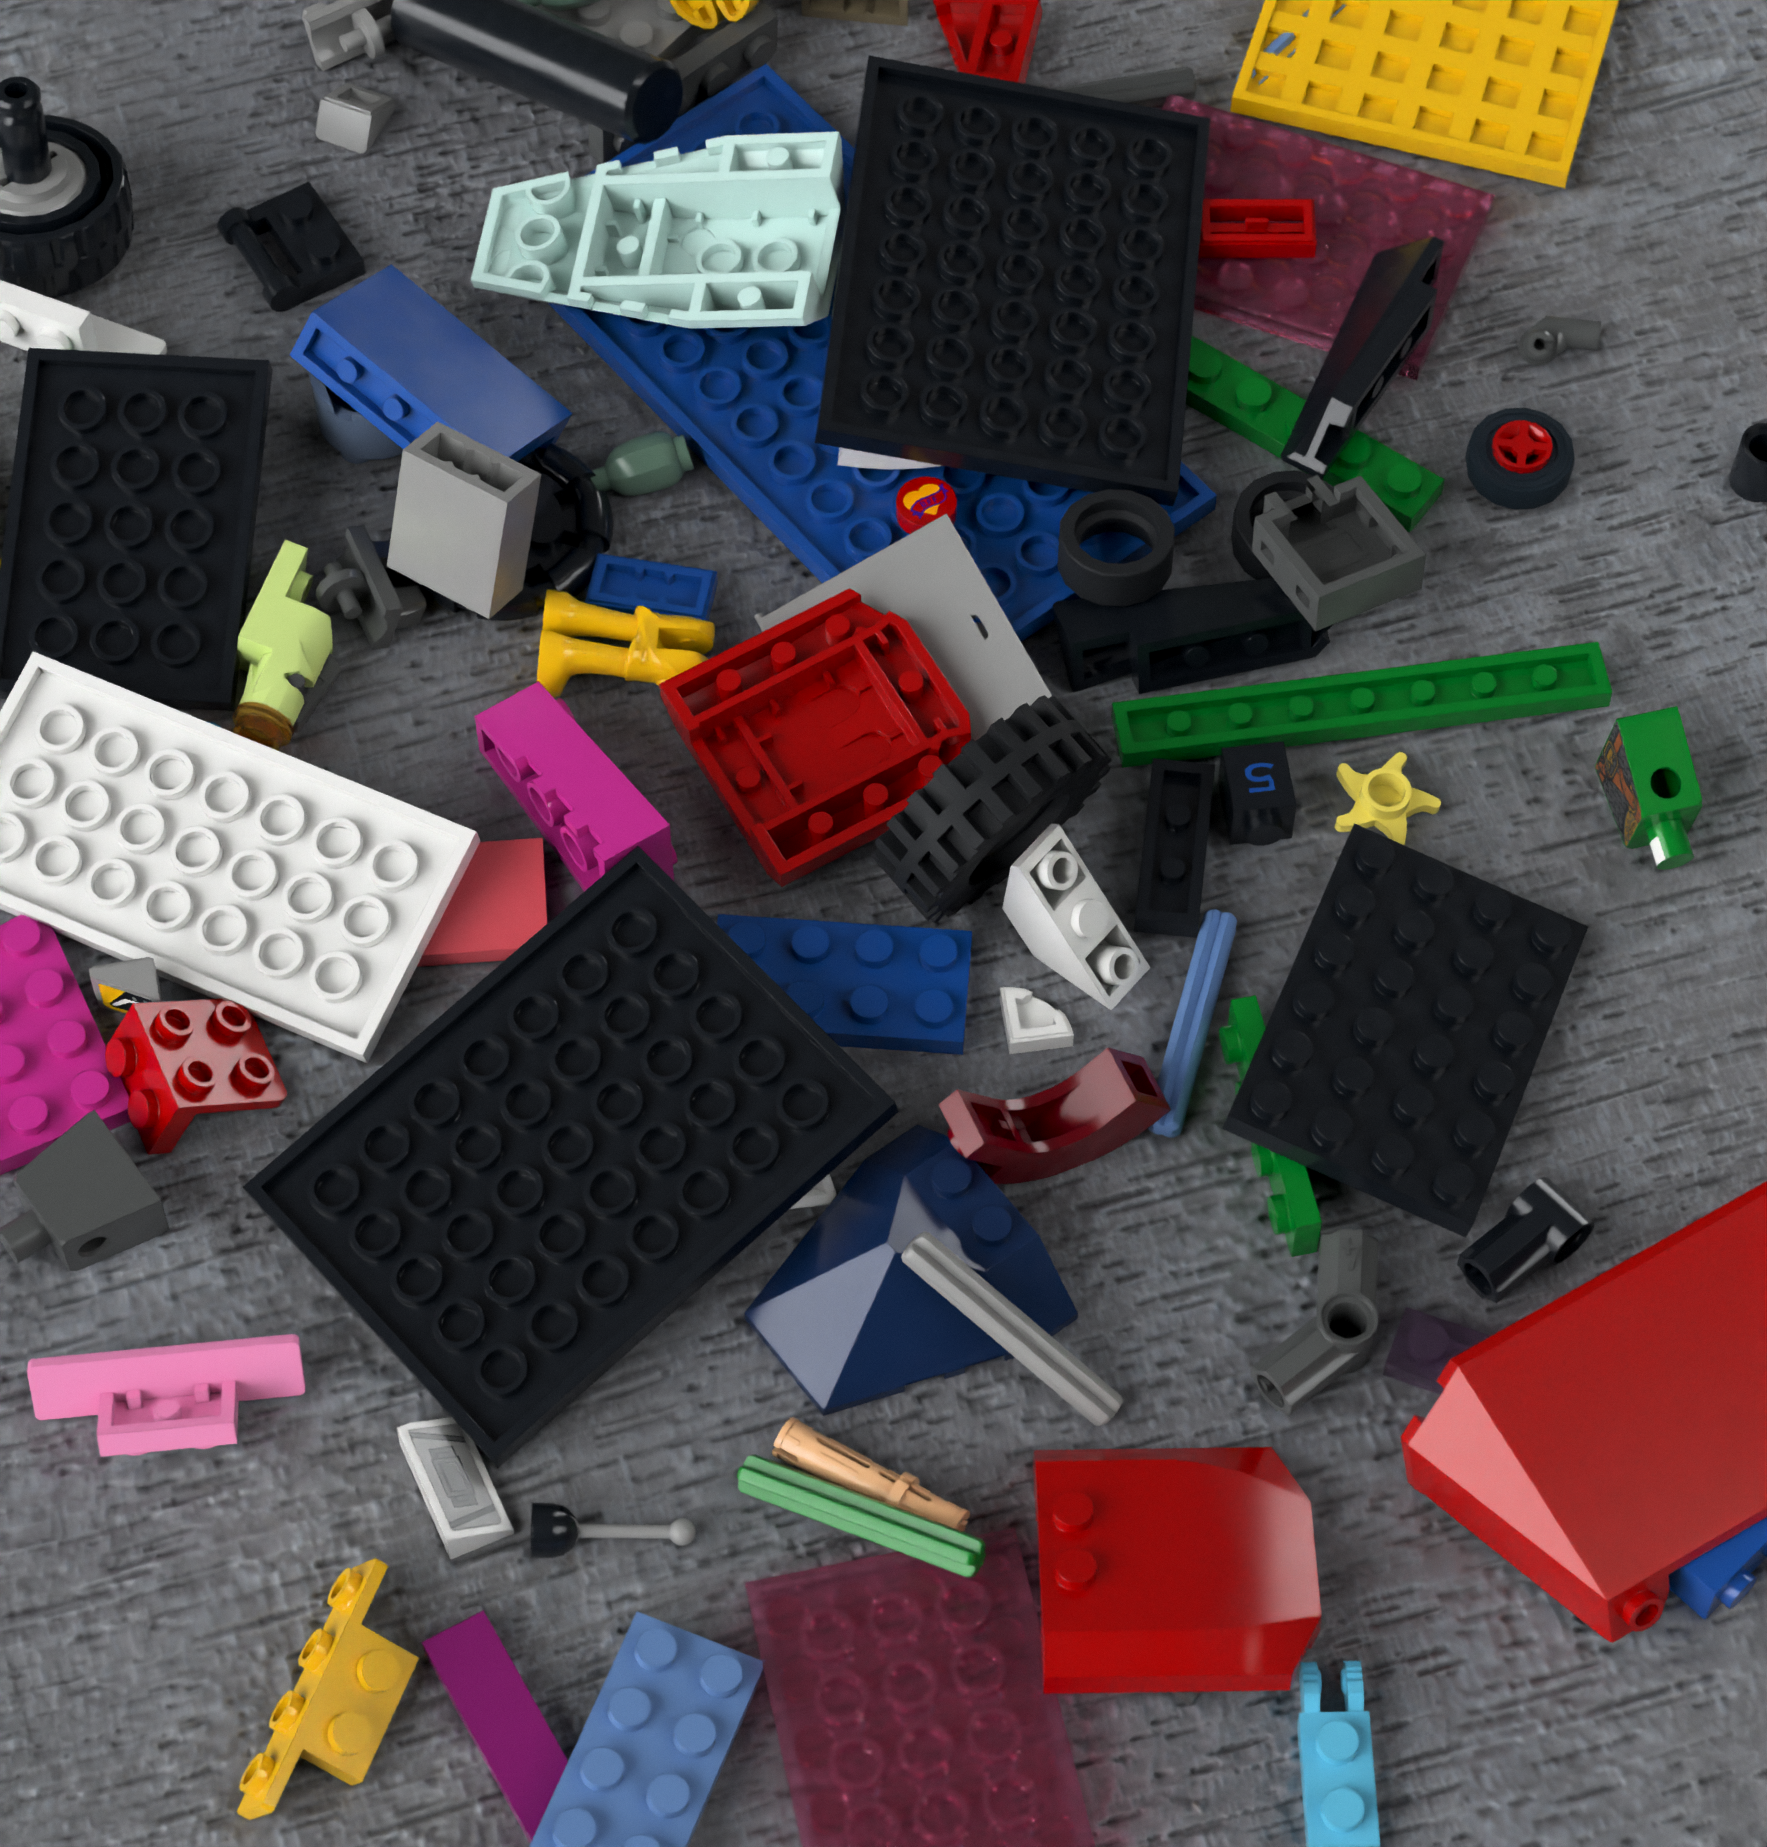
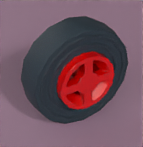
M1507 408L1486 416L1474 428L1465 455L1468 478L1477 492L1496 505L1514 510L1536 509L1553 502L1566 489L1575 462L1572 439L1562 424L1546 413L1529 408Z

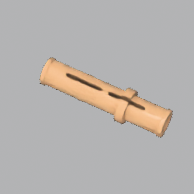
M795 1417L787 1420L778 1433L773 1445L775 1448L772 1450V1455L775 1458L796 1466L817 1478L964 1532L968 1524L967 1519L970 1517V1511L950 1501H946L920 1486L918 1477L908 1472L899 1475L890 1469L888 1470L842 1443L815 1431L814 1428L800 1422Z

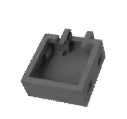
M1318 475L1307 479L1306 494L1284 502L1276 492L1267 494L1264 499L1263 514L1256 516L1254 521L1252 552L1315 631L1422 589L1426 554L1362 476L1335 485L1334 494Z

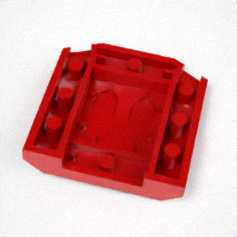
M850 588L659 684L661 698L681 739L766 873L781 887L865 845L888 831L890 828L886 824L895 814L906 808L909 804L906 800L915 790L922 789L934 777L933 773L942 764L947 765L961 753V748L971 740L970 714L908 621L891 611L884 615L861 602V594Z
M1272 1447L1034 1450L1033 1474L1035 1519L1038 1535L1043 1694L1291 1690L1296 1680L1297 1669L1307 1649H1312L1320 1632L1322 1613L1311 1501Z

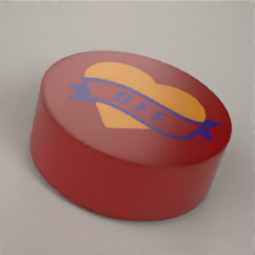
M918 477L906 482L898 491L896 497V518L900 527L908 534L913 533L946 513L954 525L957 515V498L952 487L945 481L935 477Z

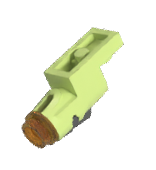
M288 540L284 541L238 635L239 669L247 671L248 675L244 694L233 714L235 726L232 731L235 734L279 751L280 747L289 744L294 732L298 733L303 728L340 674V665L331 655L333 651L331 617L312 606L304 604L313 582V575L306 573L308 548Z

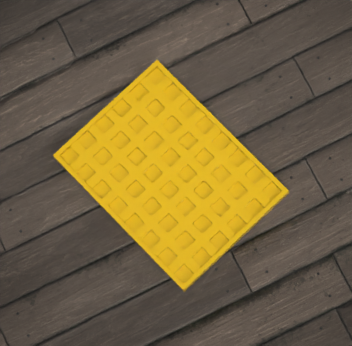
M1265 0L1232 94L1230 112L1565 188L1620 0ZM1343 4H1346V6L1331 19L1332 14H1334ZM1309 9L1307 17L1301 16ZM1282 33H1294L1296 38L1278 55L1263 52ZM1296 48L1295 53L1290 58L1287 57ZM1253 70H1255L1256 75L1252 78ZM1265 76H1269L1265 81H1263L1261 84L1258 85V83H1259Z

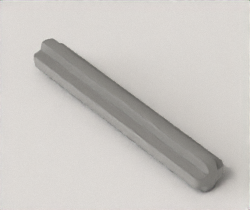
M922 1232L910 1241L901 1256L904 1264L1094 1425H1105L1115 1416L1123 1402L1119 1393L932 1234Z

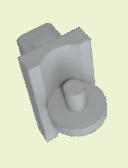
M337 0L331 4L319 2L305 8L302 18L316 65L322 71H325L365 52L372 59L385 53L384 44L396 39L391 27V5L393 0Z

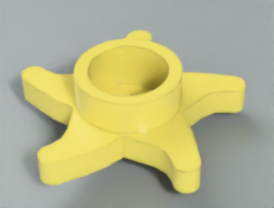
M1403 752L1396 753L1382 768L1375 769L1369 774L1355 772L1348 764L1341 763L1338 766L1336 776L1348 795L1355 801V804L1349 813L1337 817L1335 829L1338 832H1350L1354 823L1364 828L1375 826L1389 839L1405 845L1407 833L1406 818L1419 812L1436 814L1440 809L1441 801L1433 795L1411 787L1409 780L1402 774V769L1407 761V756Z

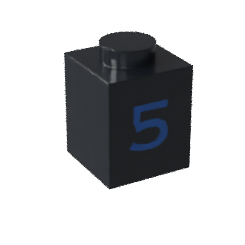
M1284 741L1222 748L1218 785L1230 845L1250 843L1256 846L1273 844L1280 839L1292 838L1297 804Z

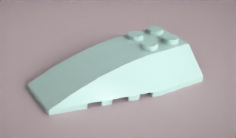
M837 131L726 135L705 140L706 148L680 154L678 147L653 152V161L622 167L620 160L598 164L595 174L571 179L567 171L493 188L471 282L474 288L689 329L806 326L829 315L841 251L846 214L840 133Z

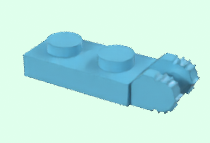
M1343 1661V1669L1340 1672L1341 1691L1344 1693L1345 1712H1320L1321 1672L1317 1667V1662H1301L1299 1670L1301 1713H1299L1297 1720L1306 1847H1380L1369 1711H1364L1361 1661Z

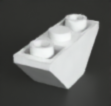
M1051 823L1011 865L1002 909L1034 957L1112 1010L1150 969V966L1061 826Z

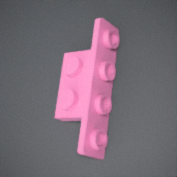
M295 1334L35 1358L29 1360L27 1367L35 1417L38 1420H51L98 1415L97 1440L100 1457L125 1454L138 1456L156 1451L187 1448L208 1449L218 1445L237 1444L239 1401L300 1396L305 1393L306 1385L300 1340Z

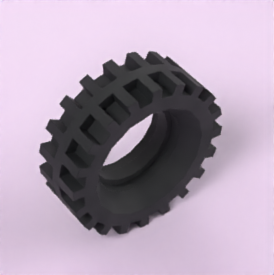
M1045 695L1038 697L1031 706L1026 702L1017 707L1014 713L1005 721L1001 717L991 724L987 733L976 741L974 739L970 740L961 748V753L947 765L942 764L933 773L934 777L922 789L915 790L906 800L909 803L906 808L895 814L886 824L890 829L877 838L875 845L878 848L872 852V857L927 921L931 919L932 922H938L944 915L949 918L955 915L964 904L972 905L982 897L986 890L1006 879L1011 865L1051 823L1062 826L1069 818L1077 815L1085 806L1083 801L1095 793L1101 786L1099 780L1109 773L1111 767L1108 764L1112 760L1054 695L1049 699Z

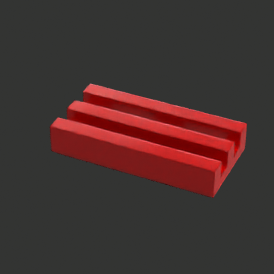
M1203 199L1198 258H1315L1317 242L1314 199ZM1210 221H1245V223H1210ZM1269 221H1303V223H1268V222H1269Z

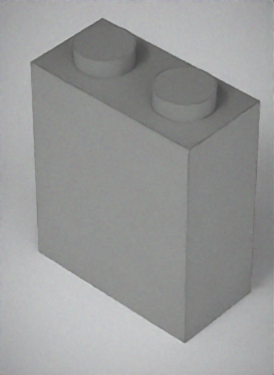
M436 422L402 451L387 567L490 619L523 590L541 474Z

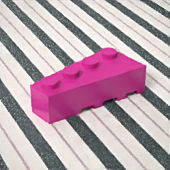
M538 681L475 716L480 752L584 892L637 846L674 881L673 865L678 862V859L671 844L670 824L576 723L570 708L561 698L554 699Z

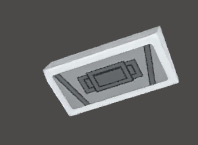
M452 1417L411 1422L397 1427L400 1446L450 1560L514 1534L512 1525L475 1443Z

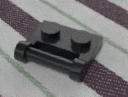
M310 182L248 210L240 207L230 209L217 222V228L225 241L230 245H236L264 286L262 295L271 309L276 312L289 310L365 275L363 258ZM269 232L297 275L283 274L257 236Z

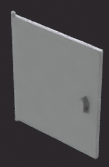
M947 513L764 616L763 613H758L754 616L763 632L849 588L861 594V602L885 615L889 611L908 621L970 714L971 740L974 739L976 741L987 733L990 725L1001 717L1004 721L1008 719L1017 707L1026 702L1031 706L1038 697L1045 695L1049 699L1052 696ZM973 619H979L982 624L980 622L975 623Z

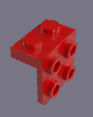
M219 998L133 1003L106 1045L105 1060L108 1071L112 1076L121 1078L129 1096L128 1116L130 1122L138 1130L148 1155L171 1153L196 1114L278 1108L287 1097L286 1087L253 1015L243 1006L233 1001H225Z

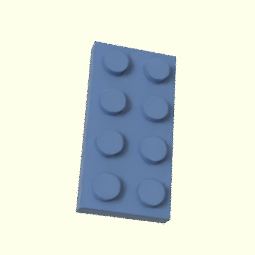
M637 1611L529 1847H688L763 1676L766 1662Z

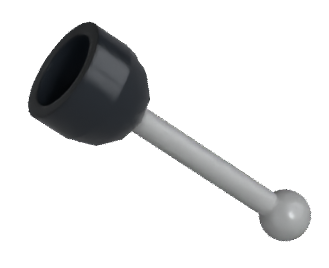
M532 1503L531 1558L563 1556L574 1547L578 1538L671 1539L675 1544L685 1546L690 1544L696 1536L694 1524L685 1518L677 1519L671 1525L578 1524L573 1513L563 1505Z

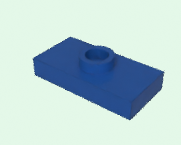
M598 553L585 603L634 615V610L637 606H645L659 614L681 615L709 621L718 584L717 571Z

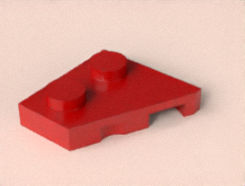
M933 0L936 16L957 72L1025 84L1043 14L1040 0Z

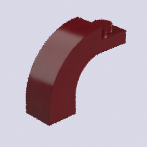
M1106 1048L1066 1080L1034 1095L1003 1100L957 1089L938 1104L949 1125L947 1134L953 1147L965 1159L976 1161L995 1184L1024 1183L1048 1178L1096 1160L1135 1138L1171 1111L1144 1057L1112 1048Z

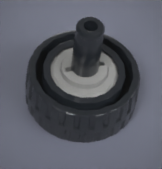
M10 77L0 82V280L50 298H55L91 286L109 274L123 259L132 241V232L134 230L133 202L128 173L122 155L106 136L82 122L60 116L44 115L43 106L40 103L41 92L39 86L34 81L25 77Z

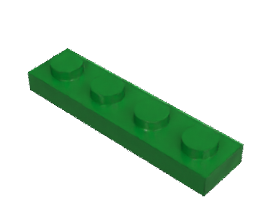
M1256 995L1232 999L1230 1001L1228 1025L1219 1028L1220 1045L1224 1060L1227 1065L1236 1063L1241 1082L1235 1083L1236 1095L1265 1030ZM1251 1142L1252 1157L1259 1178L1268 1176L1273 1195L1268 1196L1267 1204L1271 1226L1275 1235L1285 1234L1291 1257L1317 1252L1322 1220L1306 1166Z

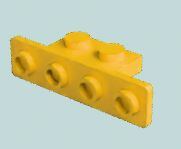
M374 1558L352 1569L346 1568L333 1584L327 1599V1603L333 1608L323 1629H317L302 1649L298 1664L304 1670L294 1691L289 1690L283 1695L271 1715L269 1727L275 1731L264 1754H257L242 1776L239 1789L245 1795L238 1807L237 1814L251 1820L272 1813L299 1757L351 1786L363 1782L419 1660L417 1656L361 1625L388 1568L386 1563Z

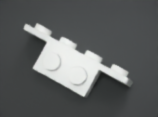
M0 280L1 342L28 351V348L160 355H166L167 353L166 342L163 339L90 314L89 311Z

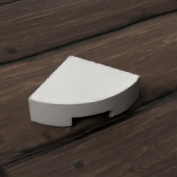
M1015 987L1000 988L999 999L1009 1054L1073 1046L1074 1034L1072 1027L1060 1009L1056 1010L1045 1001L1032 996L1033 992Z

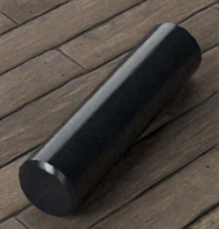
M393 0L391 27L394 37L402 46L632 142L646 145L658 140L671 128L678 116L682 104L683 84L680 72L672 62L519 0Z

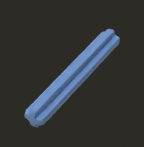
M1210 909L1203 915L1157 1081L1171 1111L1148 1128L1154 1134L1174 1138L1182 1131L1236 933L1237 919L1230 912Z

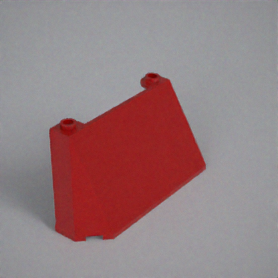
M1767 1181L1451 1358L1437 1379V1382L1444 1390L1426 1418L1414 1415L1401 1435L1407 1482L1416 1491L1427 1496L1611 1643L1632 1631H1644L1657 1622L1663 1613L1664 1604L1669 1595L1668 1575L1767 1517Z

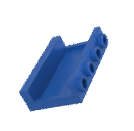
M392 264L313 310L289 355L402 449L407 447L436 422H439L515 461H519L539 446L547 448L550 443L555 445L573 414Z

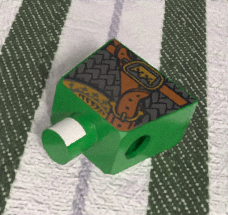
M1678 707L1616 719L1595 764V769L1622 841L1630 849L1650 845L1658 869H1673L1687 864L1694 858L1687 834L1702 808V796Z

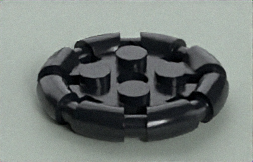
M550 443L547 448L539 446L517 461L530 469L540 471L541 474L523 590L490 619L477 613L478 619L509 621L537 616L538 609L544 607L547 589L565 591L573 597L577 596L590 584L597 554H602L610 549L613 536V514L607 493L597 490L591 480L596 474L588 465L569 451ZM572 500L577 501L574 507L562 511L560 505ZM562 543L578 547L571 548L568 552L560 550ZM540 577H541L542 580H543V581H541V582H539V583H536V584H534V585H532V586H528V585H527L528 583H531V582H533V581L539 579ZM412 580L416 586L419 585L421 591L440 606L455 613L460 608L471 611L459 603Z

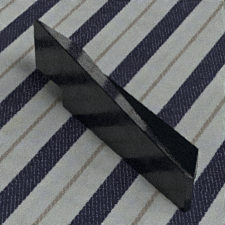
M1433 236L1382 250L1373 257L1282 451L1281 459L1284 462L1313 476L1318 475L1320 479H1323L1431 328L1438 291L1433 285L1438 278L1444 246L1443 240Z
M1273 578L1165 589L1144 602L1124 607L1103 606L1083 598L1057 601L1053 604L1056 628L1069 685L1073 692L1082 691L1132 673V681L1138 693L1143 694L1314 658L1330 643L1328 630L1333 626L1330 625L1315 631Z

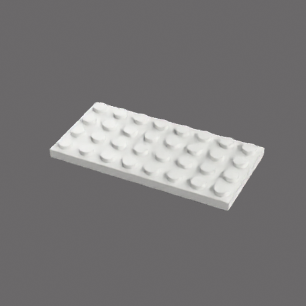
M32 652L0 711V909L16 916L22 914L51 926L54 932L123 961L153 957L158 976L210 998H221L225 1001L236 1002L253 1016L368 1063L481 841L477 831L56 660Z

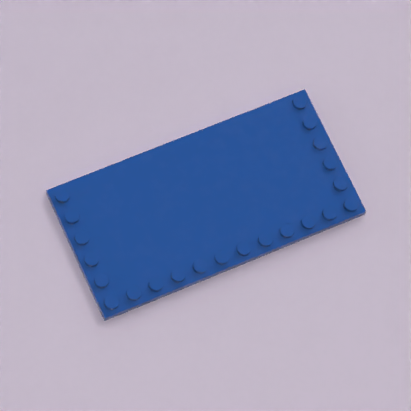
M764 64L677 118L671 128L658 140L646 145L636 143L607 162L620 160L622 167L653 161V152L673 147H678L680 154L706 148L705 140L726 135L837 131L767 64ZM841 136L846 214L855 148ZM596 169L586 175L595 174ZM837 273L829 315L806 326L689 329L590 309L548 303L677 436L684 435L687 446L821 583L826 582L909 535L898 524L896 518V497L898 491L906 482L914 478L927 476L945 481L954 490L957 498V515L954 527L1021 642L1054 620L1053 604L1055 602L1082 599L1065 585L1057 568L1060 521L1070 505L1085 495L1094 492L947 466L918 469H871L838 465L839 447L814 443ZM1181 461L1179 489L1174 505L1159 504L1167 511L1175 527L1174 537L1214 511L1217 495ZM1106 532L1094 535L1080 544V548L1092 558L1106 563L1126 564L1140 560L1152 552L1151 547L1140 538L1119 532ZM973 619L975 623L980 622L982 624L979 619Z

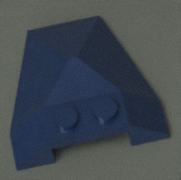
M918 1124L867 1157L744 1312L746 1321L823 1416L904 1392L905 1385L943 1374L944 1379L964 1374L965 1367L1003 1356L1004 1361L1015 1358L903 1263L901 1256L905 1248L919 1233L929 1232L1050 1336L1055 1335L1078 1318V1312L1038 1233L976 1161L965 1159V1157L958 1153L948 1136Z

